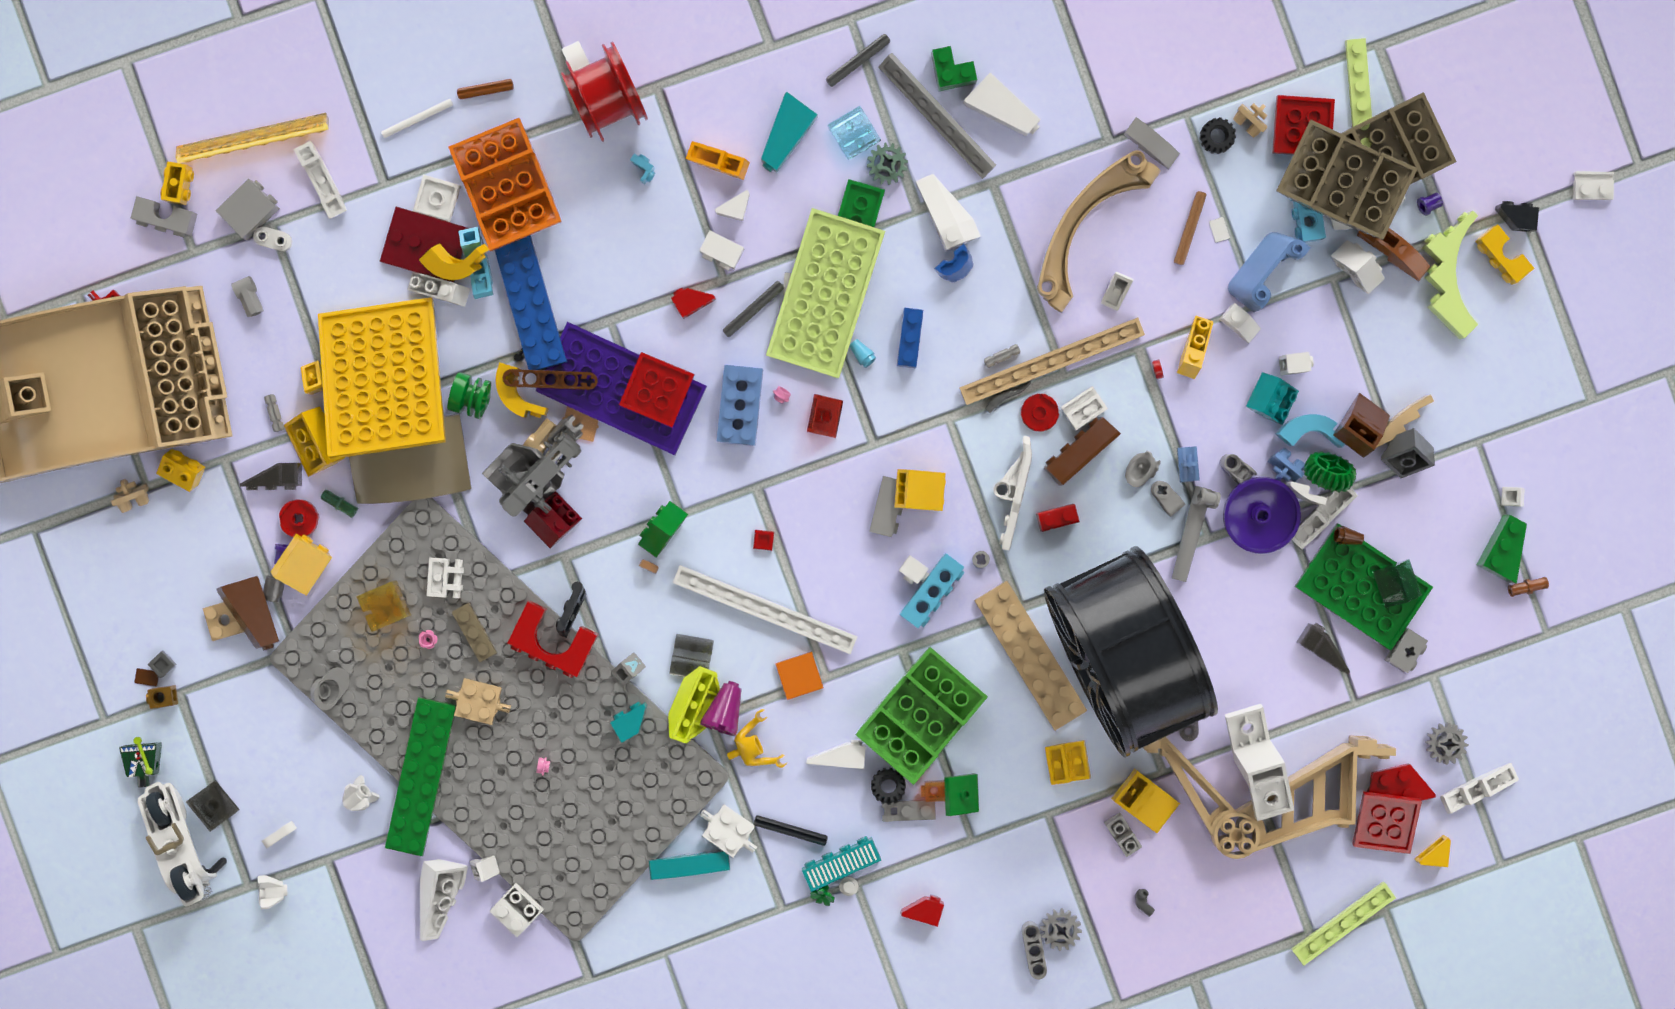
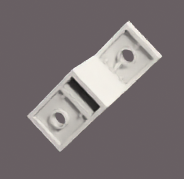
M1262 704L1224 714L1234 763L1249 786L1256 820L1260 821L1293 811L1294 806L1286 765L1270 740ZM1246 724H1252L1248 730H1243ZM1276 795L1272 801H1267L1269 796Z

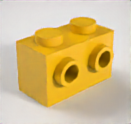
M167 161L164 169V183L160 192L161 200L167 203L187 205V201L191 197V190H189L190 182H193L194 179L192 167L186 164Z
M171 449L162 456L156 474L191 492L199 485L206 467L197 460L183 455L182 452Z

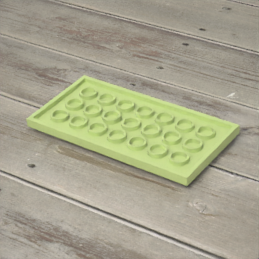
M811 209L766 356L832 377H840L885 235L884 230L821 210Z

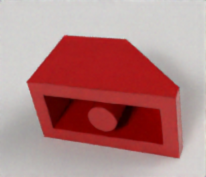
M680 288L673 292L674 296L671 297L683 319L716 300L713 294L689 288L685 290Z
M930 895V897L924 896L902 908L900 914L902 917L938 927L944 902L935 895Z

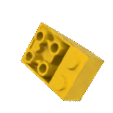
M1135 768L1111 798L1155 833L1160 831L1180 805L1177 800Z

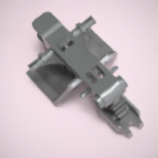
M572 414L561 420L550 433L547 441H544V445L549 449L545 456L538 449L511 443L482 472L501 491L503 495L499 499V503L512 517L517 516L521 511L529 515L536 507L542 509L545 514L548 513V510H551V507L544 500L561 487L565 476L561 468L565 464L571 468L572 464L568 461L572 457L576 458L581 453L580 445L576 441L583 435L581 429L584 425L579 422L573 426L572 422L576 418Z

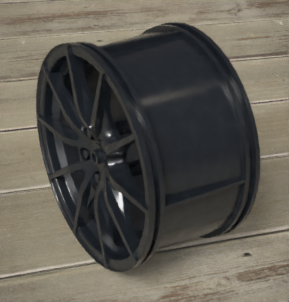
M1133 546L1130 548V551L1127 550L1110 561L1060 584H1054L1053 588L1051 586L1044 588V597L1050 616L1077 679L1106 734L1124 758L1130 756L1131 752L1134 753L1138 749L1202 719L1204 720L1209 716L1213 717L1218 714V704L1214 688L1193 635L1169 588L1152 561L1141 548Z

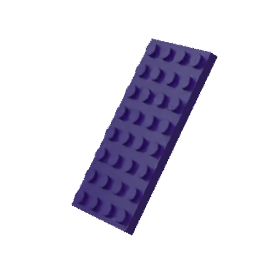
M567 322L560 336L567 363L546 368L545 370L591 372L598 379L597 386L591 390L536 388L535 391L672 455H676L707 386L692 380L673 428L624 408L619 403L637 363L639 354ZM553 374L546 375L545 383L553 385L556 382V377ZM567 375L564 378V383L567 386L574 385L576 381L573 375ZM577 375L579 380L577 387H581V383H587L588 387L591 386V383H595V380L590 375L587 376V379H581L582 375Z

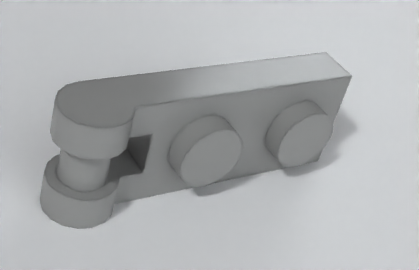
M935 799L897 801L895 804L893 802L891 805L887 803L882 804V808H884L883 822L936 820ZM891 808H897V814H891Z

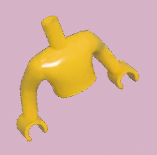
M765 709L757 711L755 718L747 723L735 736L734 741L737 749L727 753L729 760L741 756L746 766L776 764L777 767L782 768L787 765L788 762L784 764L780 762V758L785 756L783 754L778 757L755 758L763 753L762 745L756 735L745 737L759 722H763L768 718L760 716V713Z

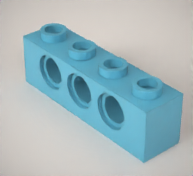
M1293 201L1292 218L1296 220V239L1305 243L1325 239L1323 215ZM1305 217L1311 219V227L1304 224Z
M945 553L899 614L918 629L920 626L924 627L930 620L928 615L931 611L936 612L942 604L940 599L943 595L947 597L952 591V583L955 580L959 581L965 572L962 571L964 566ZM943 571H948L950 574V579L946 582L940 580V573ZM932 586L937 587L939 590L936 597L928 595V590ZM919 602L927 604L925 612L917 611L916 606Z

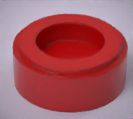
M1154 360L1152 365L1156 379L1164 378L1160 360Z

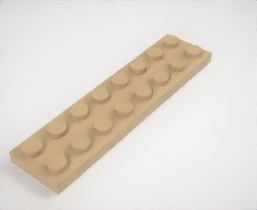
M1006 580L974 600L1053 729L1056 731L1087 711L1086 707L1008 581Z

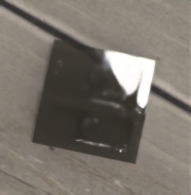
M676 634L669 674L686 677L699 666L709 669L714 640Z

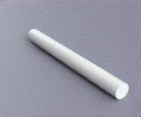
M451 99L445 100L381 131L384 138H387L453 106V102Z

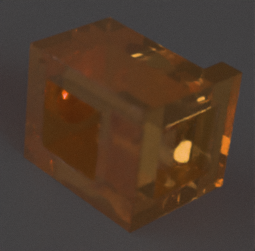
M944 780L924 781V785H921V797H925V802L945 801ZM932 787H937L938 789L936 793H931L930 790Z

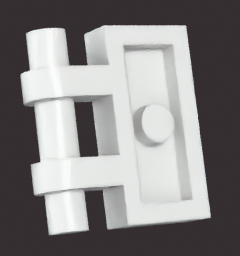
M429 558L427 596L446 598L448 590H453V598H460L461 591H463V585L461 584L462 573H464L462 559H455V567H450V559ZM449 573H454V584H448Z

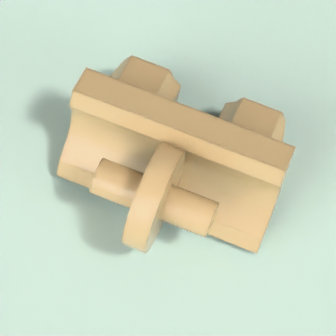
M1242 103L1233 120L1241 126L1246 119H1249L1253 124L1246 131L1254 138L1268 127L1257 117L1259 115L1264 120L1268 116L1263 112L1266 106L1262 104L1258 107L1253 103L1250 106L1255 112L1253 113Z
M126 479L120 481L121 486L116 488L119 494L114 495V500H111L112 505H117L122 513L127 512L133 507L130 502L132 499L136 500L138 506L148 504L149 497L147 491L149 487L147 483L136 487L135 481L129 483Z

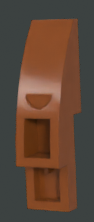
M1390 228L1383 240L1360 231L1357 233L1358 237L1388 256L1387 261L1417 281H1420L1430 268V265L1423 256Z

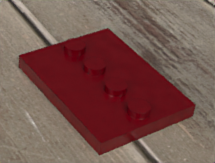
M396 206L380 262L455 283V280L443 279L434 275L419 259L438 244H441L452 257L462 259L464 252L460 244L459 231L470 228Z

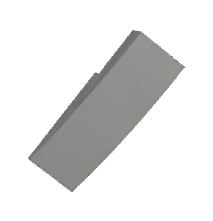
M1137 117L1123 134L1138 145L1139 149L1168 170L1180 154L1168 141Z

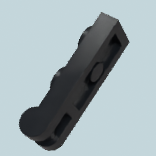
M578 581L572 584V595L564 604L562 617H559L556 622L557 632L567 638L586 597V590L582 583Z

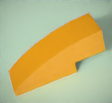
M694 141L691 142L685 158L701 166L744 180L750 164L745 158Z

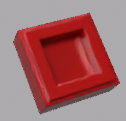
M755 530L753 549L772 551L774 531Z

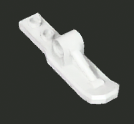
M1028 436L1022 438L1023 451L1020 453V457L1010 467L1005 476L993 487L994 494L997 497L1013 501L1010 515L1006 514L1004 526H1007L1006 532L1001 534L999 542L1002 545V549L1008 551L1011 548L1032 462L1031 441ZM1001 484L1006 485L1008 488L1005 495H999L997 492V488Z

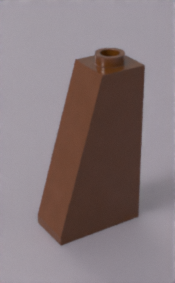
M258 576L217 588V593L256 649L262 647L263 651L274 648V643L279 642Z

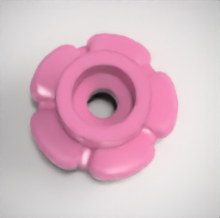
M780 386L773 390L775 394L774 399L780 403H784V401L789 402V397L791 396L789 391Z
M426 630V632L420 633L419 644L421 647L431 649L437 643L438 638L434 635L433 631Z
M547 757L539 758L536 773H540L542 776L544 772L548 773L550 761H546Z

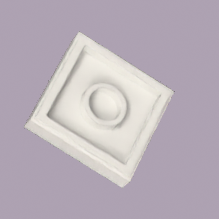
M423 174L413 211L451 222L461 185Z

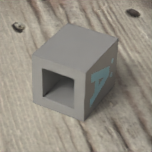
M633 652L611 672L624 686L646 666Z

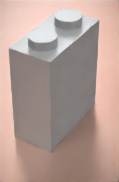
M249 178L215 210L245 240H248L257 228L262 227L280 209L276 205L278 201L271 194L267 196L262 191L264 189L263 185L257 180L252 181Z

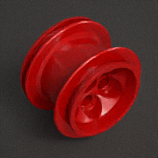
M613 41L610 42L611 47L609 48L602 44L605 53L604 58L576 71L572 70L569 62L566 60L565 63L570 73L564 75L561 72L590 138L593 137L592 133L597 131L602 142H604V138L600 129L631 115L639 126L641 124L639 119L644 117L645 121L648 120L636 88Z

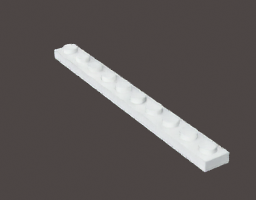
M679 565L673 583L850 655L858 637L682 565Z

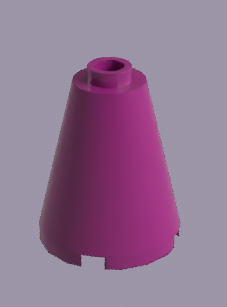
M728 681V684L723 683L701 719L700 725L711 730H717L722 734L736 736L742 692L738 683Z

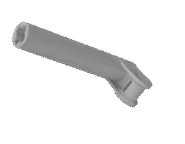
M1195 486L1172 579L1187 582L1207 508L1216 509L1219 506L1221 500L1219 492Z

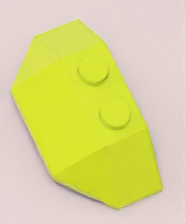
M699 666L683 678L668 713L669 737L671 739L687 744L690 739L706 729L700 723L720 690L717 672Z

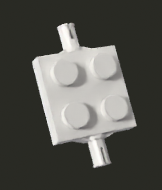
M725 804L715 815L710 814L705 809L699 815L708 821L707 829L702 837L730 857L734 858L742 847H745L752 853L757 848V846L748 841L755 825Z

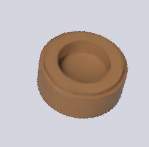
M644 559L639 564V567L654 574L659 569L657 565Z

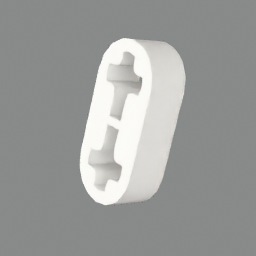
M290 821L261 842L267 849L296 830L297 827L293 821Z

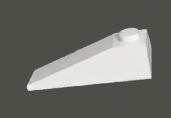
M934 174L916 181L946 252L981 237L972 216Z
M441 859L423 861L420 876L421 941L439 938L448 920L447 914L451 906H454L457 901L455 897L459 889L462 890L468 870L467 865Z

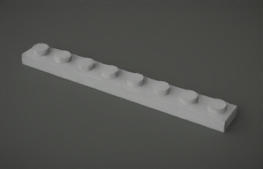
M893 53L889 54L878 68L982 179L986 177L996 166L993 160Z

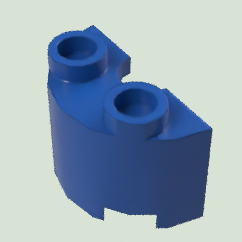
M965 244L954 251L955 256L953 260H943L934 268L943 279L952 283L966 277L973 268L972 256Z

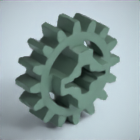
M885 142L883 148L878 144L877 151L871 150L873 157L868 156L867 160L871 163L867 164V168L872 169L869 171V175H875L874 181L879 178L881 179L880 184L887 181L888 185H890L891 180L898 183L897 177H904L902 171H907L908 168L904 165L908 164V160H903L906 153H900L901 147L895 149L894 143L891 144V147H888ZM886 152H892L895 155L891 156L888 155ZM879 155L880 163L875 166V159ZM884 158L885 160H887V162H892L890 166L891 170L890 168H888V166H883ZM898 162H900V169L896 173L894 167ZM885 172L888 173L889 176H883L879 173Z

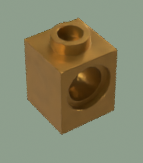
M176 685L147 690L146 702L150 705V709L178 704ZM159 692L163 693L165 697L163 702L158 700Z

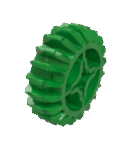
M1323 451L1319 453L1314 452V454H1310L1304 465V475L1307 476V479L1312 481V484L1318 485V488H1324V490L1327 489L1338 493L1341 491L1346 492L1353 486L1356 480L1357 473L1353 464L1336 454L1324 453Z

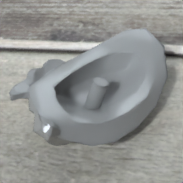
M1149 451L1135 455L1126 468L1125 478L1127 483L1133 487L1144 485L1150 478H1154L1159 470L1161 461H1156Z

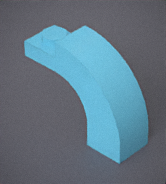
M478 227L459 231L460 244L465 258L477 247L484 244ZM487 253L484 254L486 258L479 263L482 268L470 275L474 299L494 295Z
M1308 414L1295 417L1283 424L1275 433L1288 446H1294L1301 436L1309 431L1322 434L1337 448H1343L1345 445L1333 436L1335 432L1333 429L1338 423L1323 415Z

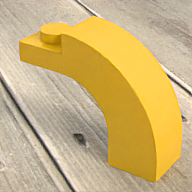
M438 244L428 250L419 261L431 273L440 278L459 280L480 270L482 266L479 263L486 258L484 254L490 249L483 244L477 247L465 259H457L452 257L441 244Z
M499 362L496 372V388L503 404L510 411L524 418L527 417L528 411H531L530 415L541 418L542 415L547 416L548 408L524 401L520 397L517 387L507 386L503 382L502 377L505 371L520 368ZM512 372L509 376H506V380H509L510 384L513 383V380L518 379V376H514Z

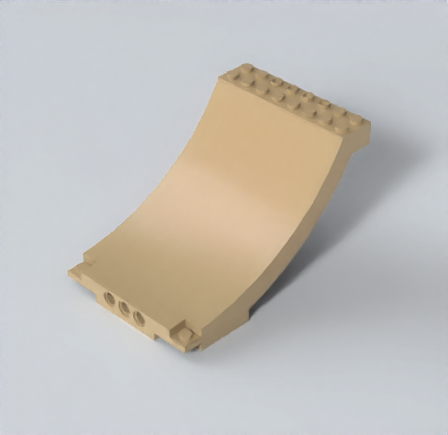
M182 286L132 292L124 296L73 304L1 320L0 483L129 455L232 437L225 400L227 392L213 322L209 321L203 286Z

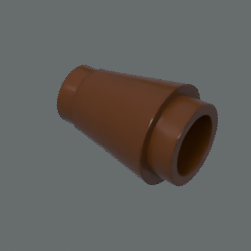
M1341 526L1336 527L1333 539L1339 545H1362L1364 534Z

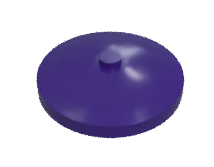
M1255 477L1239 484L1228 496L1223 510L1224 526L1232 541L1242 549L1258 554L1271 553L1287 545L1298 531L1301 521V508L1294 492L1283 482L1270 477Z

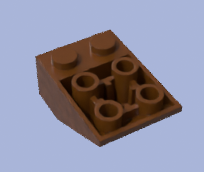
M1358 393L1333 436L1364 458L1376 449L1384 435L1390 415L1364 395Z

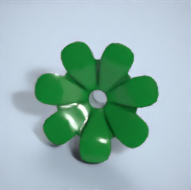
M828 885L810 893L812 899H817V904H822L823 902L825 906H830V902L834 903L835 897L828 892Z

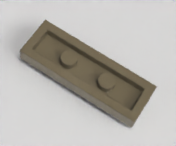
M470 602L452 611L455 620L479 662L498 653Z

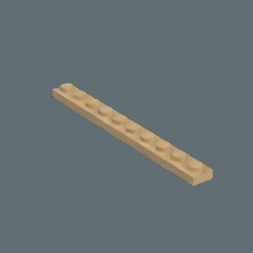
M1137 317L964 385L959 389L965 404L969 405L1142 337L1145 333Z

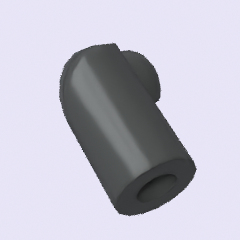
M1139 889L1135 894L1136 906L1150 917L1155 909L1147 903L1149 893L1146 889Z

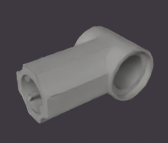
M251 276L231 284L236 297L242 303L247 317L256 316L264 311L256 294L257 288Z

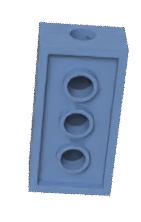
M724 365L717 442L756 446L763 368ZM745 381L748 385L747 389L742 392L738 391L737 384ZM739 400H743L746 404L745 408L741 411L735 408V403ZM737 419H741L744 423L740 430H736L733 427V422Z

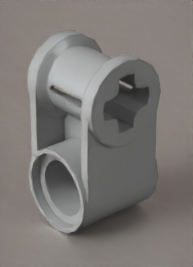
M1225 454L1220 459L1222 469L1238 484L1257 475V472L1237 455ZM1230 457L1234 460V465L1231 468L1226 464L1227 459Z
M1156 481L1151 485L1152 495L1170 517L1186 505L1167 482ZM1158 486H1164V488L1162 489L1164 492L1163 494L1157 493L1159 491Z

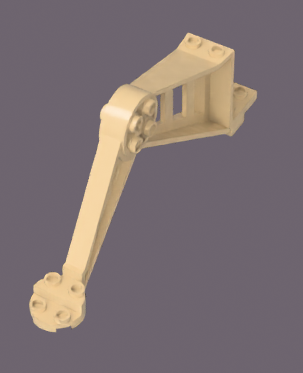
M1349 735L1348 743L1340 744L1288 777L1293 806L1294 791L1313 780L1312 816L1294 822V810L1281 814V828L1266 833L1263 820L1257 821L1255 818L1252 800L1234 809L1166 737L1143 747L1147 753H1158V749H1160L1159 755L1166 758L1210 833L1214 846L1223 855L1233 859L1245 858L1255 851L1334 824L1340 828H1349V825H1355L1357 756L1362 759H1370L1371 755L1378 757V759H1390V756H1396V748L1388 744H1377V740L1369 736ZM1341 763L1339 810L1325 811L1326 771ZM1183 769L1218 804L1219 807L1210 815ZM1276 795L1269 796L1267 801H1272ZM1238 816L1239 818L1236 820L1235 825V822L1231 819V817ZM1219 829L1226 833V835L1218 836ZM1253 833L1251 839L1245 836V834ZM1235 845L1240 850L1236 852H1231L1233 851Z

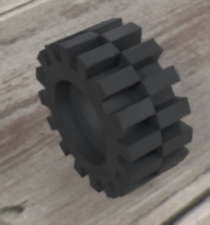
M1221 117L1209 120L1200 131L1201 136L1199 139L1202 141V147L1204 146L1205 150L1211 151L1210 153L1212 154L1226 152L1235 142L1236 129H1233V124L1229 123L1227 119L1223 120ZM1221 129L1225 134L1224 141L1215 143L1211 139L1212 130Z
M890 767L889 769L883 768L882 771L878 770L877 774H874L873 780H871V790L877 801H881L882 804L887 803L891 805V803L894 802L895 804L898 800H901L905 794L906 782L897 770H893ZM887 779L893 780L896 784L895 790L891 793H886L881 789L882 782Z

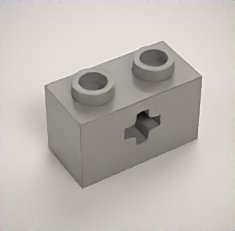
M1406 628L1384 660L1399 670L1409 673V671L1415 669L1417 665L1416 660L1419 655L1426 651L1428 640ZM1406 648H1409V651H1410V654H1409V655H1408L1407 652L1405 651Z

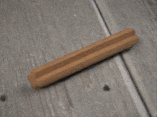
M1196 192L1174 259L1176 264H1185L1207 196L1204 192Z

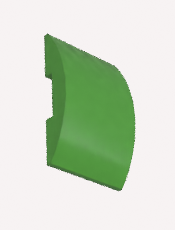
M929 647L884 697L855 735L914 785L988 696L935 650Z

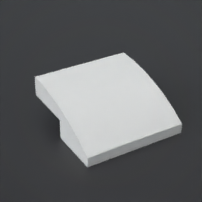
M1283 482L1294 492L1297 498L1314 505H1326V497L1309 494V485Z

